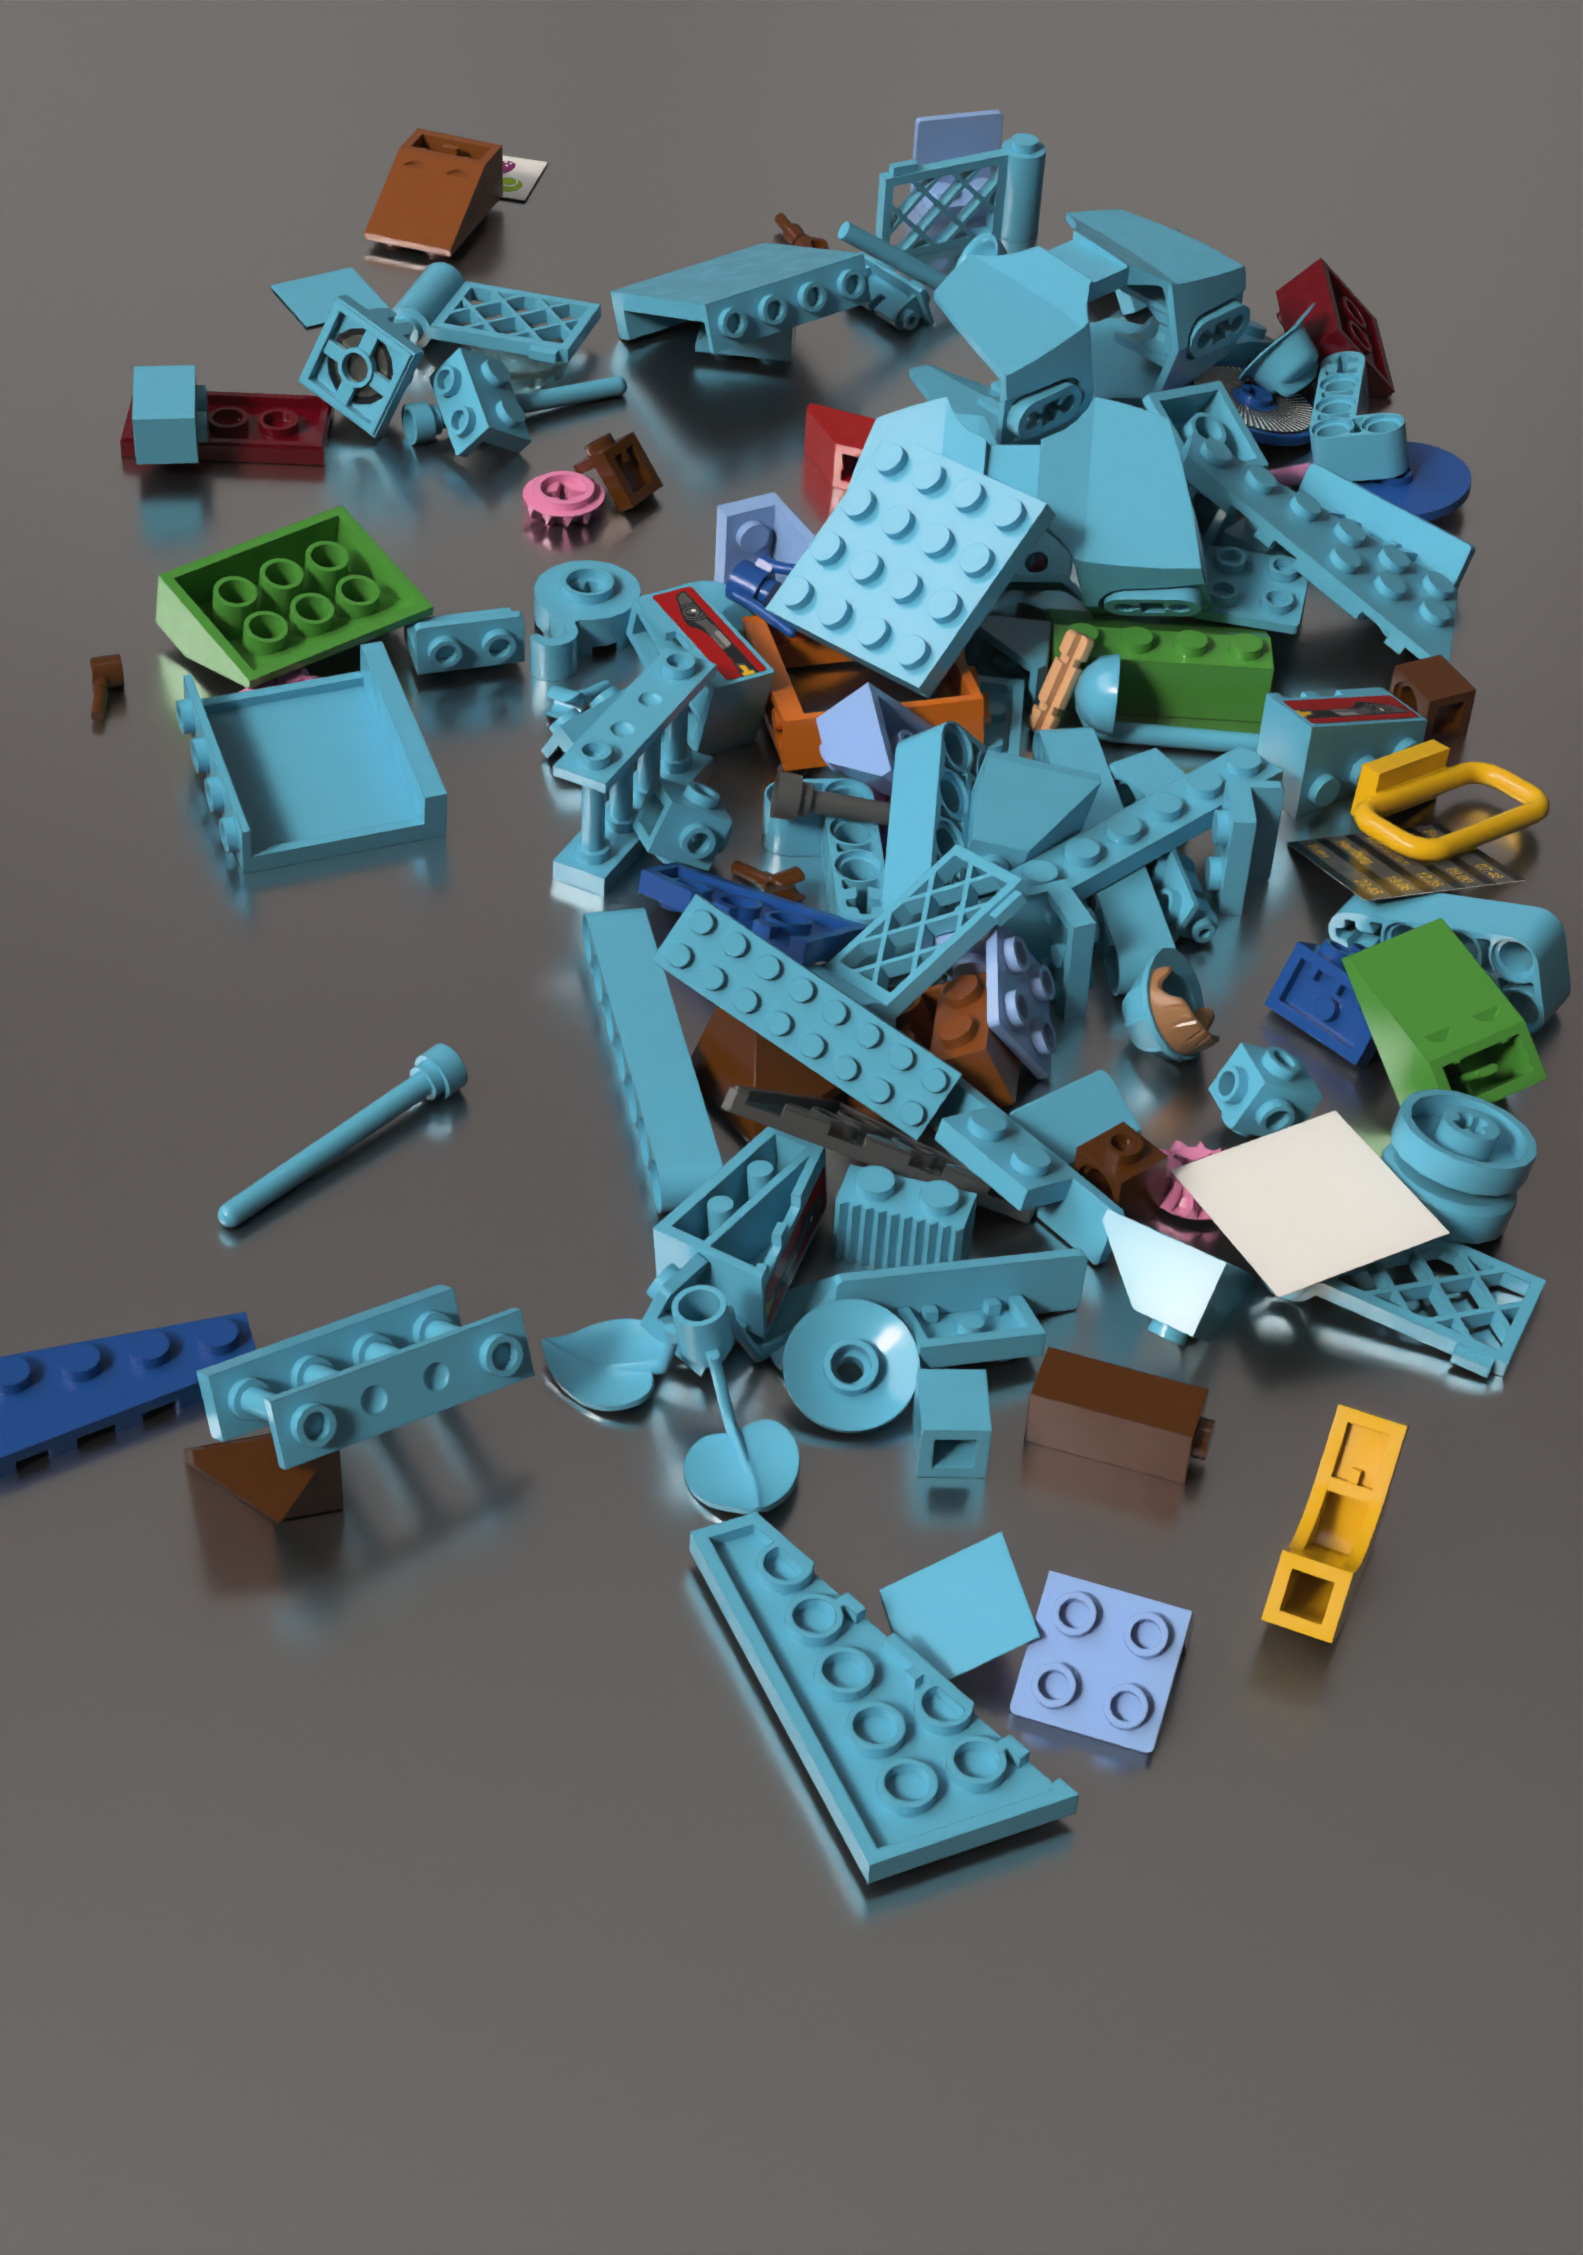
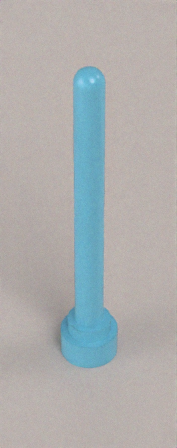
M614 376L516 394L515 396L524 413L621 396L627 390V383L624 378ZM426 401L403 405L401 412L402 426L405 436L411 444L433 441L435 435L441 434L443 428H446L437 405H429Z
M438 1043L416 1058L415 1067L410 1070V1078L221 1205L218 1210L219 1222L228 1228L237 1227L422 1099L433 1100L436 1097L446 1099L464 1087L468 1081L467 1070L461 1058L452 1048L443 1043Z

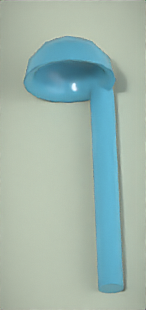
M845 221L839 228L838 238L934 290L948 276L848 221ZM981 233L973 238L965 247L957 261L956 267L970 254L1005 255L1007 250L1002 242L992 233Z
M1120 653L1100 656L1085 667L1078 679L1074 690L1075 710L1083 727H1093L1100 740L1110 743L1224 753L1239 745H1243L1249 750L1257 752L1260 733L1115 721L1120 675Z

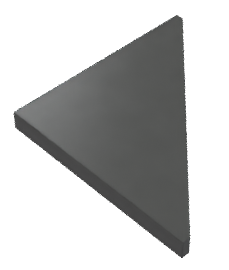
M735 1085V1087H729L721 1108L728 1112L867 1164L885 1167L899 1176L925 1182L934 1180L947 1181L959 1190L977 1193V1205L1025 1223H1030L1036 1208L1020 1212L958 1159L920 1140L916 1141L909 1135L837 1099Z

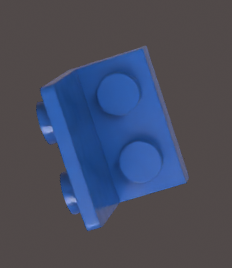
M1325 939L1322 945L1297 942L1264 1005L1355 1066L1367 1067L1377 1047L1341 959L1368 947L1353 943L1349 949L1330 939Z

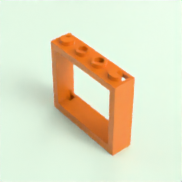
M759 616L742 617V636L775 671L763 717L784 770L792 771L828 766L820 754L819 746L822 742L816 718L826 711L803 712L786 668L854 660L796 631L797 634L794 638H789ZM963 649L937 686L942 698L901 702L900 704L934 727L948 721H955L984 745V726H990L992 723V716L988 710V693H981L977 671L974 666L967 665L965 650Z

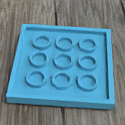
M889 431L765 610L795 628L796 631L929 699L1056 514L1045 502Z

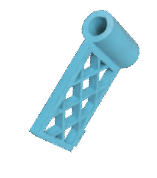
M1017 133L1011 139L1005 140L1002 143L1001 149L923 165H918V162L914 159L889 164L888 172L879 173L875 236L890 244L891 234L904 221L912 230L900 244L893 246L913 257L966 246L973 238L987 232L992 233L998 239L1001 238L1011 242H1027L1034 239L1038 235L1046 146L1035 135ZM991 167L990 178L977 192L969 184L970 181L982 168ZM952 175L956 179L938 200L929 193V190L942 176ZM912 183L915 188L896 208L892 204L894 186ZM966 188L974 196L955 217L947 208ZM926 196L934 204L915 225L907 216ZM982 205L986 206V226L968 229L965 226ZM943 213L952 220L951 223L939 236L929 238L925 233Z
M434 262L428 265L392 309L397 313L393 323L409 322L414 326L409 340L419 348L425 347L431 339L526 355L531 360L554 364L557 361L568 363L601 318V304L468 282L464 280L461 273L455 267L444 262ZM472 300H475V301H481V302H485V303H481V304H477V305H472L470 302H471ZM523 309L529 310V311H525V312H521V313H517V312H516V311L523 310ZM497 315H502V316H503V317L496 318V319H491V320H487V321L485 320V318H489V317H493V316H497ZM567 317H573V318H574V319H570V320H566V321H562V320H561V319L567 318ZM468 322H471V323H472V324L466 325V326H458L459 324H463V323H468ZM546 322L548 323V325L541 326V327H536V328H531V327H530V326L537 325V324H542V323H546ZM512 330H516V331H517V332L511 333V334H504V332H508V331H512ZM562 338L564 342L561 344L550 342L549 340Z
M956 844L824 967L817 964H810L805 967L896 1028V1018L995 925L1003 926L1028 902L1025 897L1031 891L1022 878ZM962 868L967 870L964 881L944 886ZM1001 889L988 902L977 904L979 895ZM961 901L959 910L938 916L940 907ZM922 913L920 922L900 927L912 915ZM955 931L944 943L932 946L934 937ZM916 942L914 952L894 957L896 948ZM878 954L876 963L856 968L867 956ZM910 973L891 992L887 991L889 978Z
M1436 1238L1281 1296L1280 1298L1290 1301H1305L1316 1295L1451 1354L1449 1362L1486 1378L1490 1372L1503 1377L1546 1280L1461 1243ZM1439 1259L1454 1266L1458 1275L1436 1278L1426 1261ZM1408 1264L1418 1282L1395 1286L1385 1268ZM1367 1271L1377 1289L1363 1291L1340 1281L1343 1275ZM1260 1277L1261 1282L1267 1287V1289H1268L1270 1292H1272V1293L1275 1295V1293L1269 1288V1286H1268V1285L1264 1282V1280ZM1500 1285L1523 1295L1524 1298L1522 1301L1498 1305L1487 1287ZM1469 1291L1479 1309L1456 1312L1447 1294ZM1428 1298L1439 1316L1429 1318L1411 1312L1405 1302ZM1490 1325L1502 1344L1500 1350L1473 1339L1467 1329Z

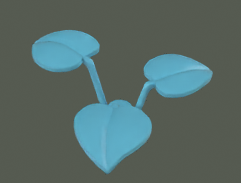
M833 1277L789 1289L765 1339L745 1331L736 1320L734 1308L727 1305L726 1297L721 1290L710 1285H695L682 1290L674 1298L671 1305L674 1323H669L664 1327L665 1343L658 1341L640 1325L642 1320L631 1318L614 1319L590 1325L565 1336L543 1338L542 1349L544 1357L556 1383L573 1400L594 1410L619 1411L638 1406L651 1396L654 1388L653 1374H665L669 1371L677 1346H679L681 1354L691 1363L699 1367L710 1368L722 1420L727 1432L705 1436L690 1448L684 1460L683 1469L687 1487L698 1501L717 1510L739 1514L767 1512L783 1503L794 1490L800 1473L798 1445L789 1430L775 1420L762 1419L739 1429L722 1362L732 1349L735 1338L755 1362H763L770 1357L773 1364L783 1371V1353L789 1335L796 1324L807 1313L822 1304L830 1302Z

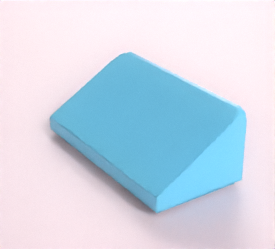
M1103 1069L1021 1106L1008 1114V1116L1073 1169L1076 1148L1116 1125L1125 1122L1141 1134V1128L1113 1079Z

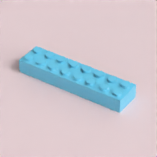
M698 893L690 901L651 959L652 962L916 1141L962 1075L959 1070Z

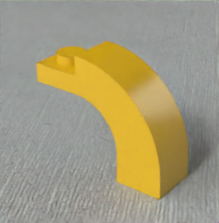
M1338 1404L1306 1508L1291 1543L1282 1550L1261 1620L1331 1644L1335 1641L1347 1618L1372 1552L1391 1494V1484L1409 1430V1424L1347 1404Z

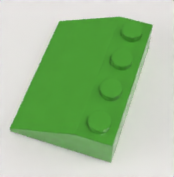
M341 505L159 574L155 622L185 657L250 689L433 615L434 606Z
M1047 608L1046 621H1051L1047 674L1055 656L1060 657L1061 655L1059 647L1068 630L1079 631L1093 639L1094 647L1087 662L1081 663L1080 667H1082V670L1100 656L1120 653L1116 714L1262 722L1266 693L1271 691L1274 673L1271 637L1265 630L1193 617L1092 615L1089 611ZM1074 691L1065 709L1067 711H1076Z

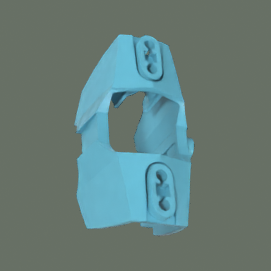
M1123 209L1066 213L1065 221L1074 229L1071 241L1048 251L1041 246H1035L1005 255L970 254L934 291L933 300L962 337L1000 380L992 382L990 388L982 383L958 376L931 364L909 369V378L927 399L926 402L947 397L955 414L986 416L992 435L998 445H1040L1041 439L1060 432L1077 421L1087 410L1095 396L1138 408L1144 407L1142 399L1147 394L1181 388L1230 354L1234 349L1237 339L1243 335L1250 321L1249 307L1242 304L1243 293L1246 290L1245 266L1196 239ZM1120 289L1122 292L1145 303L1153 316L1144 325L1113 318H1106L1093 323L1088 320L1087 305L1095 299Z
M1095 396L1087 410L1077 421L1068 428L1041 439L1040 445H998L992 435L986 416L955 414L947 397L912 405L876 418L854 469L848 489L890 431L1045 502L1056 514L1003 592L1010 590H1033L1038 592L1062 590V592H1067L1081 601L1092 615L1182 617L1196 615L1201 610L1212 609L1207 564L1198 522L1169 418L1132 405ZM1037 555H1042L1047 567L1038 573L1030 572L1032 566L1037 563Z

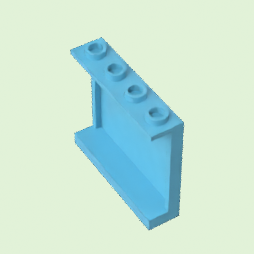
M766 242L610 291L619 339L631 340L690 320L705 323L709 350L713 354L871 302L864 253Z
M382 641L360 645V671L201 699L192 674L183 675L184 699L176 701L179 727L183 735L191 733L193 739H190V751L194 768L197 773L206 772L207 778L204 779V786L209 809L212 813L220 811L222 818H219V829L223 847L226 853L235 851L243 874L446 835L447 792Z

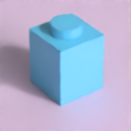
M917 1369L912 1413L917 1477L986 1478L992 1435L986 1369Z

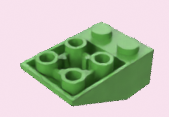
M1442 918L1341 959L1400 1106L1402 1101L1413 1092L1428 1089L1458 1091L1494 1103L1548 1079L1525 1020Z

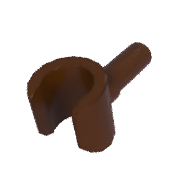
M120 654L97 656L90 659L94 692L91 719L96 722H101L105 718L109 695L108 689L125 686Z
M738 860L734 861L731 866L732 874L757 884L760 888L764 889V892L795 902L806 899V896L795 887L796 883L805 880L803 871L797 866L774 874L761 871Z

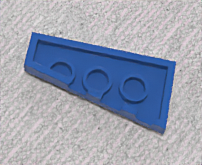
M676 862L641 870L638 892L659 901L660 907L669 911L683 913L695 894L698 893L804 966L821 961L829 962L868 926Z
M246 1312L1 1356L0 1478L17 1472L16 1462L46 1451L49 1458L52 1459L78 1449V1438L98 1430L113 1426L116 1433L143 1424L142 1417L148 1411L170 1404L176 1409H181L202 1401L203 1398L196 1371L256 1350Z

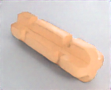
M1068 630L1059 647L1061 655L1060 657L1055 656L1037 696L1040 703L1039 705H1033L1027 719V727L1033 732L1043 729H1057L1061 720L1059 712L1060 710L1065 711L1083 671L1080 665L1082 662H1087L1094 647L1093 639L1088 635L1075 630Z

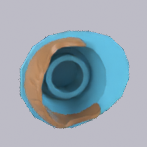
M1163 947L1157 949L1148 959L1144 971L1137 977L1122 1002V1013L1125 1018L1124 1027L1128 1030L1131 1040L1137 1048L1163 1059L1183 1062L1198 1057L1201 1051L1219 1042V1035L1215 1036L1208 1031L1215 1015L1211 1008L1204 1007L1201 986L1185 956L1175 948Z

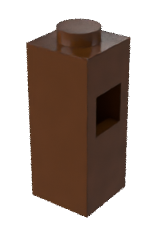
M1048 1347L1030 1393L1024 1441L1185 1484L1193 1458L1204 1461L1207 1458L1216 1421L1204 1417L1209 1389Z

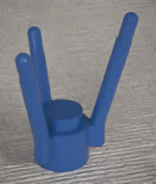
M764 554L758 557L756 563L746 559L741 560L729 576L725 596L729 600L751 610L787 637L794 638L796 636L795 628L765 610L782 585L781 582L776 580L775 573L789 575L796 564L776 561Z

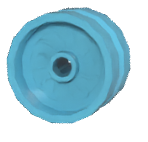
M1428 1089L1413 1092L1402 1101L1392 1127L1391 1143L1383 1150L1380 1158L1450 1232V1234L1439 1237L1440 1239L1457 1243L1479 1244L1496 1240L1506 1230L1517 1204V1190L1527 1181L1537 1157V1142L1523 1123L1508 1111L1482 1098L1458 1091Z

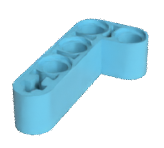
M1337 352L1324 358L1321 363L1309 427L1313 463L1319 464L1352 482L1394 478L1405 473L1410 467L1405 419L1396 413L1368 414L1370 399L1365 356L1360 352Z
M948 721L902 739L897 744L882 891L883 911L956 844L967 849L971 791L988 748L955 721ZM962 868L944 886L964 881L965 869ZM961 901L940 907L938 916L953 912L960 905ZM922 913L912 915L900 927L920 922Z
M803 779L804 782L813 783V789L874 800L871 788L864 782L856 779ZM775 782L770 783L764 792L762 843L764 847L770 852L781 856H821L829 913L865 925L872 923L883 912L882 891L885 863L879 825L810 812L807 818L797 816L795 821L771 818L770 806Z
M1439 892L1365 901L1354 894L1329 922L1328 932L1331 940L1350 949L1353 943L1371 947L1442 918L1522 1016L1530 1035L1538 1032L1570 995L1571 981L1563 925L1554 914L1540 907Z

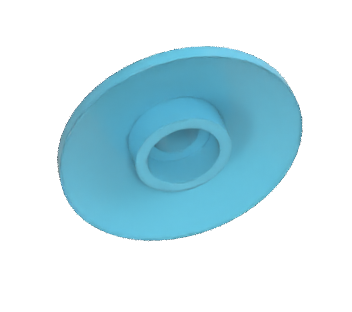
M840 1299L816 1307L796 1324L785 1345L782 1367L786 1389L796 1407L808 1419L832 1431L862 1433L886 1425L906 1408L915 1392L917 1369H920V1359L911 1332L894 1313L870 1301ZM844 1363H854L861 1368L863 1376L856 1382H845L838 1376L837 1369Z

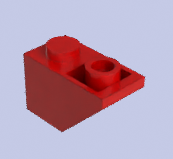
M810 403L806 410L804 451L832 487L848 490L854 469L876 419Z

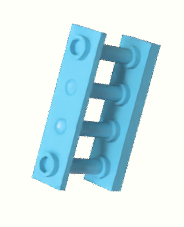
M666 647L553 765V776L582 786L581 831L553 860L554 880L605 897L646 851L632 825L655 777L657 776L687 786L690 781L705 785L713 776V757L687 748L688 704L717 674V664L694 657L688 652L676 651ZM665 730V739L661 743V733ZM638 759L637 770L633 773L634 762ZM610 790V799L605 803V794Z
M442 1284L196 1371L211 1437L226 1442L270 1425L280 1468L285 1470L535 1376L521 1309L511 1308L461 1326L454 1288Z

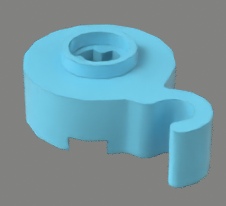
M594 560L569 561L553 566L541 574L534 586V626L543 632V636L540 634H532L530 636V674L542 681H563L576 674L578 670V656H592V647L607 646L616 643L617 651L627 647L631 643L626 635L633 600L635 597L641 596L638 580L629 571L621 567Z

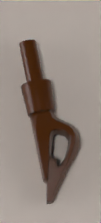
M783 213L776 215L775 222L783 230V238L789 245L829 249L826 240L806 235L800 225L791 223Z

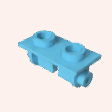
M864 253L871 302L861 306L869 311L874 308L877 316L899 330L914 329L919 319L932 326L934 320L928 304L930 296L924 286L917 280H907L896 273L891 266L881 261L878 262Z
M1173 849L1146 864V869L1174 944L1179 936L1194 939L1199 943L1212 940L1216 935L1219 921L1216 914L1211 910L1208 901L1201 898L1204 892L1196 876L1193 860L1189 856Z

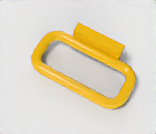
M1431 739L1363 764L1350 815L1354 816L1359 830L1394 852L1407 858L1434 862L1451 858L1539 823L1547 817L1550 801L1546 794L1534 784L1494 764L1471 761L1446 767L1450 748ZM1467 784L1489 786L1523 804L1438 838L1415 836L1384 819V817L1437 798L1440 794Z

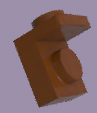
M634 432L614 440L611 433L599 437L584 447L588 456L573 465L574 470L580 474L593 468L597 470L620 513L633 508L664 486Z

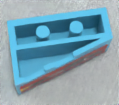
M694 583L635 597L626 635L645 668L666 647L676 651H685L694 657L717 664V674L688 704L687 743L690 749L709 755L755 742L762 717L765 715L766 702L775 671Z
M1382 687L1336 690L1334 696H1320L1314 691H1302L1299 698H1285L1279 693H1266L1256 753L1283 770L1282 782L1284 784L1285 796L1282 809L1297 819L1354 794L1363 764L1423 743L1428 720Z
M766 1127L653 1228L656 1277L671 1263L680 1269L699 1253L709 1263L698 1282L702 1285H710L721 1290L726 1297L727 1305L732 1306L735 1313L749 1325L746 1331L765 1339L828 1206L826 1149L774 1128Z

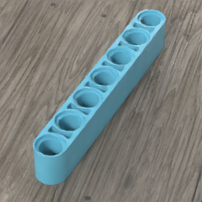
M1093 727L1035 731L1032 746L1033 760L1101 775V785L1081 832L1124 809ZM1145 865L1085 898L1087 907L1093 910L1099 924V940L1094 945L1110 991L1114 996H1126L1137 977L1144 971L1148 959L1157 949L1163 947L1176 949Z
M645 908L584 913L582 917V933L585 956L654 1203L659 1214L671 1213L723 1166L664 969L651 961L658 949Z

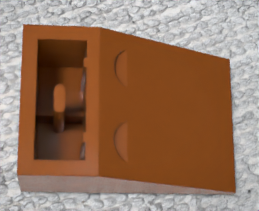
M417 128L399 148L364 232L365 239L382 242L384 246L390 248L406 247L424 251L432 257H451L503 196L502 145Z
M986 972L975 975H961L950 982L929 987L896 1018V1028L959 1070L964 1080L997 1107L1015 1104L1021 1061L988 1026ZM844 1091L832 1098L847 1105L866 1107Z

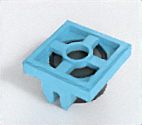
M347 294L337 296L298 382L374 438L384 435L406 388L412 382L415 369L424 351L409 340L414 328L411 323H393L397 315L393 310L378 307L367 310Z

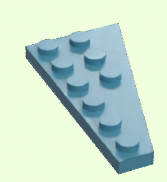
M1193 431L1182 447L1180 455L1186 481L1225 513L1233 514L1239 511L1246 516L1251 525L1257 530L1253 536L1268 548L1276 541L1297 559L1291 567L1354 619L1365 620L1369 617L1379 626L1381 632L1387 637L1384 643L1398 655L1406 648L1419 659L1441 654L1450 663L1458 589L1453 586L1446 576L1437 571L1425 570L1410 561L1408 556L1398 547L1389 544L1383 545L1365 534L1364 530L1356 522L1347 518H1338L1321 508L1318 501L1311 495L1291 490L1278 482L1274 475L1264 467L1249 465L1234 456L1222 442L1213 438L1206 439Z
M757 1512L690 1531L689 1551L867 1884L1076 1813L1079 1794L1061 1778L1054 1782L1047 1778L1029 1762L1030 1751L1011 1734L1005 1738L997 1734L974 1713L975 1703L895 1633L888 1637L865 1618L866 1607L850 1593L846 1592L840 1596L814 1573L815 1563Z

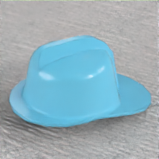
M1313 302L1288 332L1260 353L1244 369L1238 380L1244 381L1250 378L1272 395L1281 394L1285 397H1291L1309 385L1317 373L1319 354L1303 324V319L1316 303Z

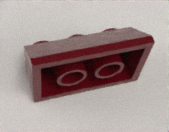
M1322 258L1318 259L1276 291L1280 309L1276 316L1284 328V333L1290 330L1313 302L1316 303L1303 319V324L1319 354L1317 373L1310 383L1315 390L1317 389L1320 367L1324 358L1337 352L1355 351L1365 356L1369 397L1387 398L1395 392L1377 319Z

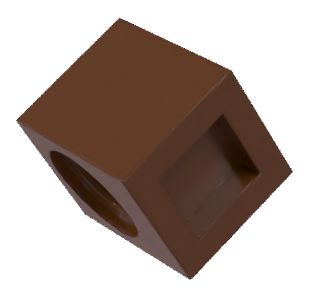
M1441 654L1395 665L1389 693L1428 720L1423 742L1431 739L1439 742L1467 735L1476 689Z
M1122 1122L1076 1148L1074 1170L1122 1208L1126 1217L1143 1223L1160 1212L1168 1156L1133 1128Z

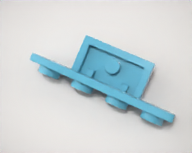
M1312 463L1308 466L1297 491L1311 495L1318 501L1321 508L1338 518H1347L1361 526L1365 534L1383 545L1389 544L1398 547L1408 556L1410 561L1425 570L1437 571L1443 574L1457 589L1476 551L1475 546L1319 464Z
M960 1077L929 1122V1126L936 1132L934 1140L1021 1212L1036 1208L1034 1215L1073 1248H1081L1092 1264L1098 1265L1107 1262L1112 1248L1102 1219L1107 1209L1125 1216L1123 1209Z
M1081 1248L840 1273L833 1277L830 1302L840 1299H861L879 1304L894 1313L907 1326L915 1340L919 1353L920 1369H945L955 1365L989 1361L1006 1362L1014 1358L1043 1355L1046 1332L1034 1314L1078 1308L1088 1258Z

